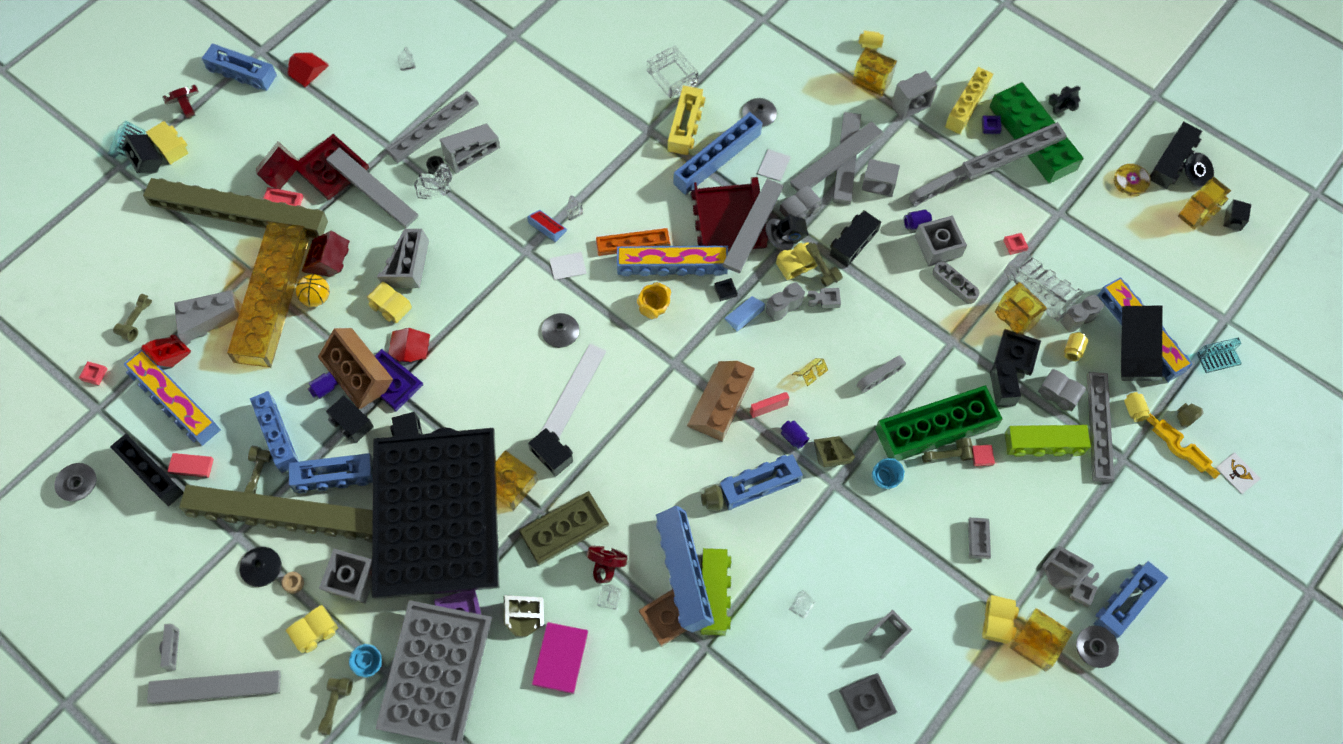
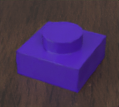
M983 115V134H1000L1002 131L1001 116Z

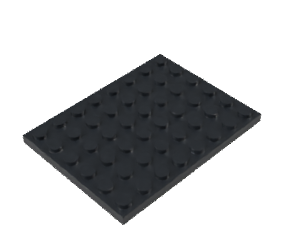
M483 428L373 438L372 598L375 600L500 588L495 429Z

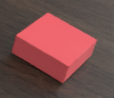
M1022 233L1006 236L1003 239L1010 255L1027 251L1029 248Z
M87 361L79 379L84 382L100 385L107 367Z
M976 445L971 448L974 466H993L995 464L992 445Z

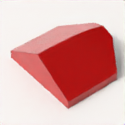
M312 52L295 53L289 58L288 76L306 88L329 64Z
M412 328L392 331L388 354L399 362L424 360L427 358L430 334Z
M176 335L149 341L141 347L157 365L166 367L175 366L191 353V350Z

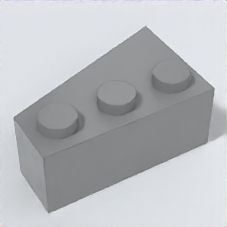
M487 123L439 139L444 159L456 174L500 148L499 137Z
M423 229L403 230L394 246L393 254L390 258H387L385 268L377 276L380 282L383 281L392 288H420L429 239Z
M232 290L174 302L178 336L185 345L190 344L191 340L199 336L207 335L208 331L216 327L220 328L241 317L239 301Z

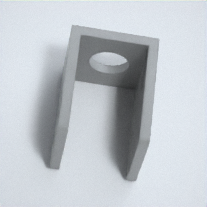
M869 159L862 190L892 197L900 165Z
M893 609L863 638L864 641H867L887 621L902 634L880 657L882 660L912 631L908 624Z

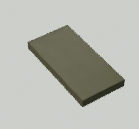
M588 491L520 529L519 533L538 566L608 527L609 523Z

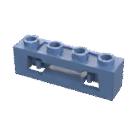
M213 43L202 57L205 68L208 71L219 73L226 78L235 79L243 84L252 85L256 89L267 91L277 76L272 64Z
M266 391L250 398L275 466L281 473L289 470V463L299 462L277 404L270 392Z
M370 453L289 463V486L296 493H307L308 490L326 491L332 487L343 489L349 487V485L366 486L369 483H373V458ZM312 472H317V474L322 475H314Z
M793 454L789 456L782 455L772 463L765 462L754 470L747 469L741 472L739 476L734 478L729 476L723 479L720 483V488L728 510H731L799 483L802 480L803 474ZM777 472L776 478L748 488V492L744 493V487L761 481L763 479H766L768 477L773 476V473Z
M1149 561L1143 565L1139 563L1131 572L1133 574L1132 578H1126L1119 586L1122 590L1118 594L1115 592L1107 600L1110 603L1108 607H1102L1095 615L1098 619L1093 624L1106 628L1116 639L1124 633L1169 578ZM1151 586L1139 595L1125 614L1119 610L1115 614H1111L1121 607L1136 587L1143 591Z

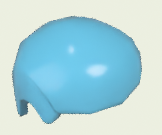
M885 458L873 467L872 478L874 483L881 489H892L903 481L905 471L902 464L896 459Z
M363 644L357 646L349 657L350 669L356 676L364 678L373 676L382 666L380 651L374 645Z

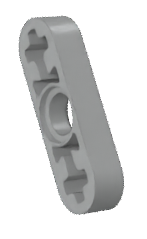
M938 262L935 265L933 276L965 303L971 304L977 300L979 289L946 262ZM957 279L960 281L961 285L954 286L951 283V280Z
M900 355L862 378L857 383V387L862 393L869 391L899 372L906 365V362Z

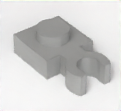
M821 288L820 293L809 291L807 297L815 299L809 300L808 306L813 307L817 304H821V308H840L841 306L839 288Z
M1096 572L1093 578L1087 575L1077 587H1073L1069 598L1086 607H1090L1098 588L1092 584L1098 580L1099 573Z

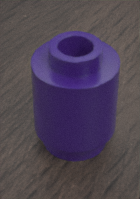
M926 209L909 212L907 215H904L906 229L916 230L919 224L932 221L931 213Z
M328 372L309 382L310 387L307 389L313 398L317 396L321 399L333 391L338 383L332 374Z
M788 420L781 427V435L793 447L801 449L810 439L807 436L808 433L795 420L792 422Z

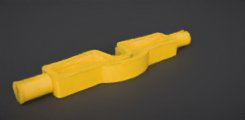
M1151 413L1149 414L1150 417L1146 420L1154 426L1152 431L1167 443L1168 448L1174 455L1187 460L1201 473L1206 471L1214 479L1219 476L1220 473L1211 466L1213 461L1195 444H1189L1186 448L1181 447L1180 442L1184 435L1164 419L1159 421Z

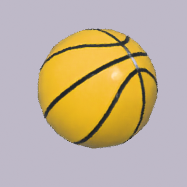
M316 274L303 276L296 285L298 300L309 307L322 305L330 295L327 281Z

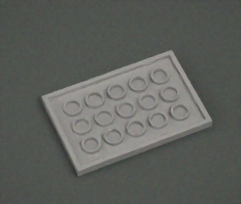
M409 600L375 729L444 744H462L492 617Z

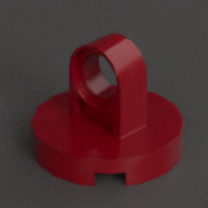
M192 85V89L189 90L186 86L169 92L170 97L162 96L164 103L172 104L179 102L186 118L195 116L188 98L199 93L196 85Z
M590 546L586 555L588 559L595 562L593 578L599 584L611 582L615 567H625L627 565V554L613 548L609 551L604 550V546ZM602 569H604L606 573L604 579H602L601 577Z

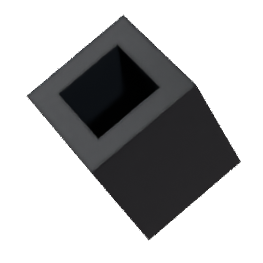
M1233 199L1226 208L1223 226L1242 231L1249 222L1251 204Z
M788 215L777 223L780 238L796 244L809 235L805 219Z

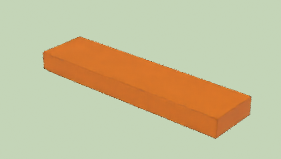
M668 228L600 236L596 237L598 256L617 254V246H670Z

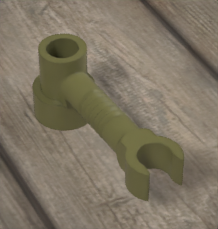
M810 242L805 246L823 274L820 280L825 287L843 279L837 267L834 266L830 270L827 268L815 243L812 244Z
M140 294L136 307L124 324L117 323L114 326L113 332L121 336L122 339L132 342L137 338L138 329L132 325L139 314L151 305L152 300L148 299V295Z
M971 438L957 440L955 442L957 449L924 452V455H922L923 463L960 456L962 461L973 459Z
M252 445L248 453V461L256 462L250 481L245 488V493L256 494L257 484L264 463H270L272 459L270 451L263 450L259 446Z
M329 678L327 691H331L324 718H322L318 728V732L321 734H331L333 716L339 695L349 696L353 688L352 679Z

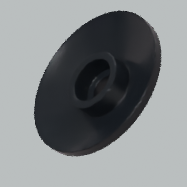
M1193 153L1187 157L1184 169L1188 180L1196 187L1208 186L1214 177V168L1210 159L1202 153Z
M257 547L245 554L241 560L239 571L241 578L248 585L263 587L269 585L278 577L282 563L280 556L275 550L269 547ZM262 562L260 567H255L256 563Z

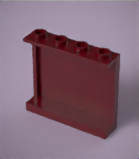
M752 177L750 184L697 188V182L694 183V190H691V200L695 201L693 215L697 216L695 229L699 231L700 235L697 236L698 246H728V251H730L760 193L758 177ZM766 223L753 249L767 248Z

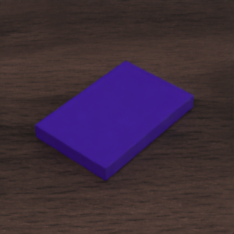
M381 349L375 357L393 378V381L385 394H382L379 398L392 409L398 411L423 386V382Z

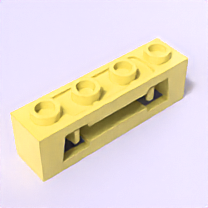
M980 67L977 68L949 114L945 128L958 134L962 133L987 91L994 75L993 73Z
M683 85L668 138L667 152L688 155L689 150L693 149L695 141L693 135H697L698 131L696 123L701 120L702 115L700 108L705 105L706 97H703V89ZM685 104L686 110L691 111L686 136L685 130H681L685 115Z

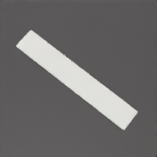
M589 344L542 431L547 428L550 432H555L558 437L561 436L603 359L606 350Z

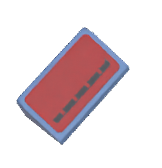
M541 210L527 216L530 225L555 243L567 231L564 226Z

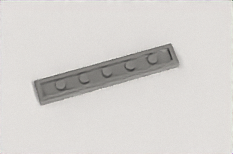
M466 91L386 149L387 154L395 162L400 163L478 106V100Z
M844 112L840 144L860 130L861 114ZM856 156L837 169L833 202L851 205Z
M871 121L792 179L790 185L797 191L806 186L813 188L882 137L883 131Z
M1056 122L963 162L962 167L969 179L972 180L1066 139L1067 135L1060 124Z
M338 148L326 159L333 168L404 228H407L419 217L412 208L342 149Z
M770 179L766 180L723 263V267L740 274L784 185Z
M1088 372L1087 390L1092 481L1113 483L1114 465L1108 373Z
M281 671L149 681L147 703L161 704L280 693Z

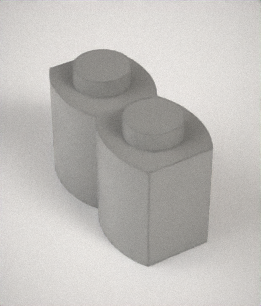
M806 186L795 195L785 199L780 204L779 211L785 217L793 215L806 220L807 216L819 212L822 200L809 186Z
M797 282L789 284L782 292L775 293L768 299L766 313L773 321L781 320L788 312L794 311L802 305L805 291Z
M1097 295L1088 296L1082 303L1071 306L1060 323L1068 332L1077 331L1083 324L1095 320L1103 309L1104 304Z
M1052 369L1038 392L1044 399L1055 401L1061 409L1073 411L1086 388L1079 382L1069 379L1060 371Z

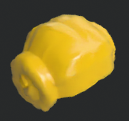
M658 282L643 287L637 298L640 313L650 319H656L659 315L664 314L670 304L671 289Z

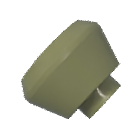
M1185 403L1177 410L1179 412L1177 418L1181 426L1186 428L1204 414L1203 408L1192 403L1190 405Z
M714 484L704 490V494H701L702 506H706L707 509L713 511H720L723 508V496L720 486Z

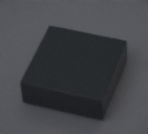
M732 278L714 283V288L720 301L738 296Z

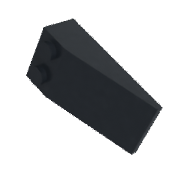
M1163 305L1122 306V381H1162Z

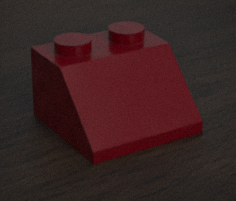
M277 141L256 167V174L267 185L281 190L302 162Z
M333 231L313 239L302 272L327 277L340 273L344 266V257L349 251L348 245L350 241Z

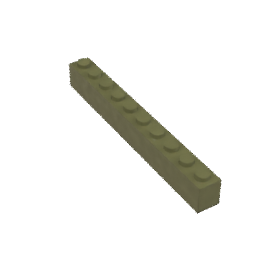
M151 178L143 194L149 206L310 238H317L323 235L328 223L325 213L319 209L312 210L299 205H288L284 202L277 203L268 199H256L249 195L241 196L233 192L226 193L213 188H202L198 185L190 186L182 182L175 183L162 178Z
M194 485L185 486L179 508L185 515L192 518L205 516L206 519L213 521L220 518L229 523L241 521L250 526L263 524L271 529H276L278 526L293 532L299 529L309 534L321 532L330 537L343 535L351 540L364 538L365 541L372 542L373 510Z

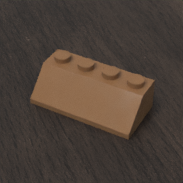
M352 328L333 329L318 358L358 409H362L382 394H385L393 378Z
M719 361L687 427L723 442L750 386L755 368L739 361Z

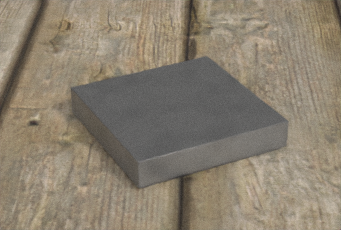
M878 673L839 690L858 731L897 713Z

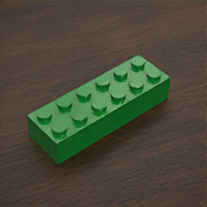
M1023 82L995 94L989 106L995 116H1001L1002 125L1014 140L1055 123ZM1068 137L1027 155L1049 184L1077 171L1084 159Z
M985 385L878 421L875 431L887 457L900 461L954 443L957 440L995 429L1003 418Z

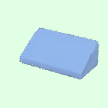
M750 297L726 316L725 320L736 331H739L764 311L765 304L754 297Z

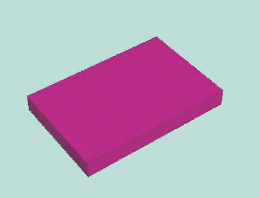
M547 622L532 685L574 694L588 630Z

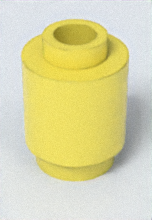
M864 30L863 34L860 33L858 44H861V48H882L884 34Z
M1080 332L1070 334L1064 349V356L1070 361H1079L1085 352L1088 338Z
M1133 392L1126 396L1127 398L1124 400L1130 418L1134 422H1141L1150 417V410L1143 394Z

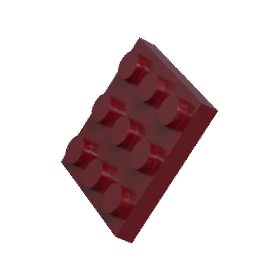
M335 134L329 136L299 159L302 164L296 170L328 201L351 183L326 160L338 148L342 149L366 171L369 169V165Z

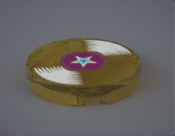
M1136 164L1120 166L1113 179L1116 188L1122 193H1127L1128 196L1144 194L1151 182L1149 173L1143 167Z

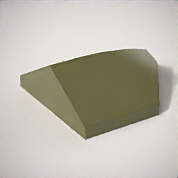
M840 436L814 439L818 464L823 467L851 464L855 459L852 449L843 442Z
M503 596L504 625L514 636L527 637L544 626L543 597Z

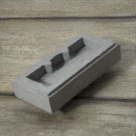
M968 518L969 558L988 560L991 558L990 523L987 518Z
M164 624L163 641L160 642L159 646L161 654L160 667L167 671H175L180 629L173 624Z

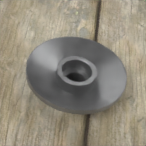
M764 98L749 100L744 105L742 111L743 117L751 112L763 122L762 127L772 124L777 116L775 105Z
M770 219L766 223V233L770 242L780 251L791 250L794 243L780 238L777 224L780 220Z
M565 313L551 315L542 325V336L553 347H567L574 343L579 335L577 321Z
M74 463L66 466L55 479L54 488L57 495L63 500L70 502L86 498L95 488L97 480L95 471L84 463Z
M1089 626L1083 629L1077 637L1076 649L1080 658L1086 664L1095 668H1105L1116 661L1119 654V645L1115 636L1106 628ZM1092 645L1097 646L1098 652L1092 649Z

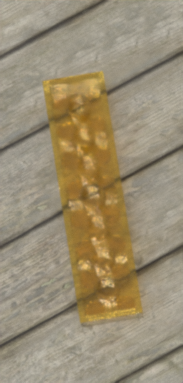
M276 222L267 223L227 352L234 363L272 367L310 238L304 226Z

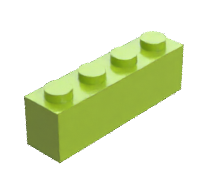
M1087 425L1009 426L1004 433L1007 455H1014L1015 457L1032 454L1036 457L1046 454H1053V456H1063L1065 454L1082 456L1091 447Z
M703 548L702 577L714 624L702 628L701 635L726 636L727 629L731 628V617L727 616V609H731V596H727V588H731V576H727V568H731V556H728V549Z

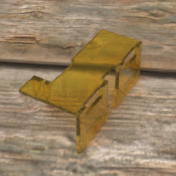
M815 358L802 370L795 371L792 375H797V377L803 376L808 387L817 379L812 367H816L819 377L827 372L828 368L823 358Z

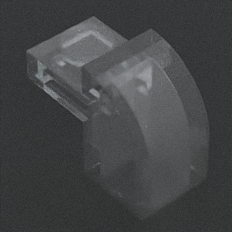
M441 163L434 174L421 173L414 183L419 199H435L443 197L451 191L449 183L452 180V173L449 170L448 164Z

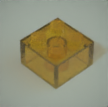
M866 47L857 60L852 83L883 97L892 82L897 61Z
M1213 177L1189 199L1178 217L1194 230L1199 225L1203 227L1210 220L1209 217H1214L1221 210L1220 207L1228 201L1229 198L1227 196L1231 190Z
M1018 282L1003 295L995 313L1000 320L1010 326L1013 332L1025 335L1037 325L1047 307L1022 283Z
M505 450L496 460L497 499L514 511L539 480L536 471Z
M1035 608L1024 621L1009 648L1046 672L1054 666L1073 632Z

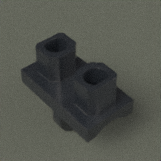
M1066 86L1061 90V95H1050L1049 104L1053 106V113L1057 115L1067 109L1071 111L1077 110L1081 101L1079 98L1081 87L1075 86L1070 88Z

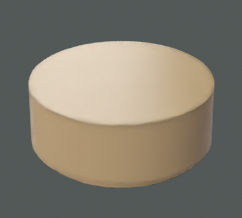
M289 572L282 579L283 589L290 594L298 593L304 586V579L297 572Z

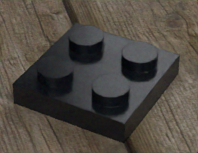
M1004 329L994 364L998 362H1014L1017 372L1031 376L1041 340Z

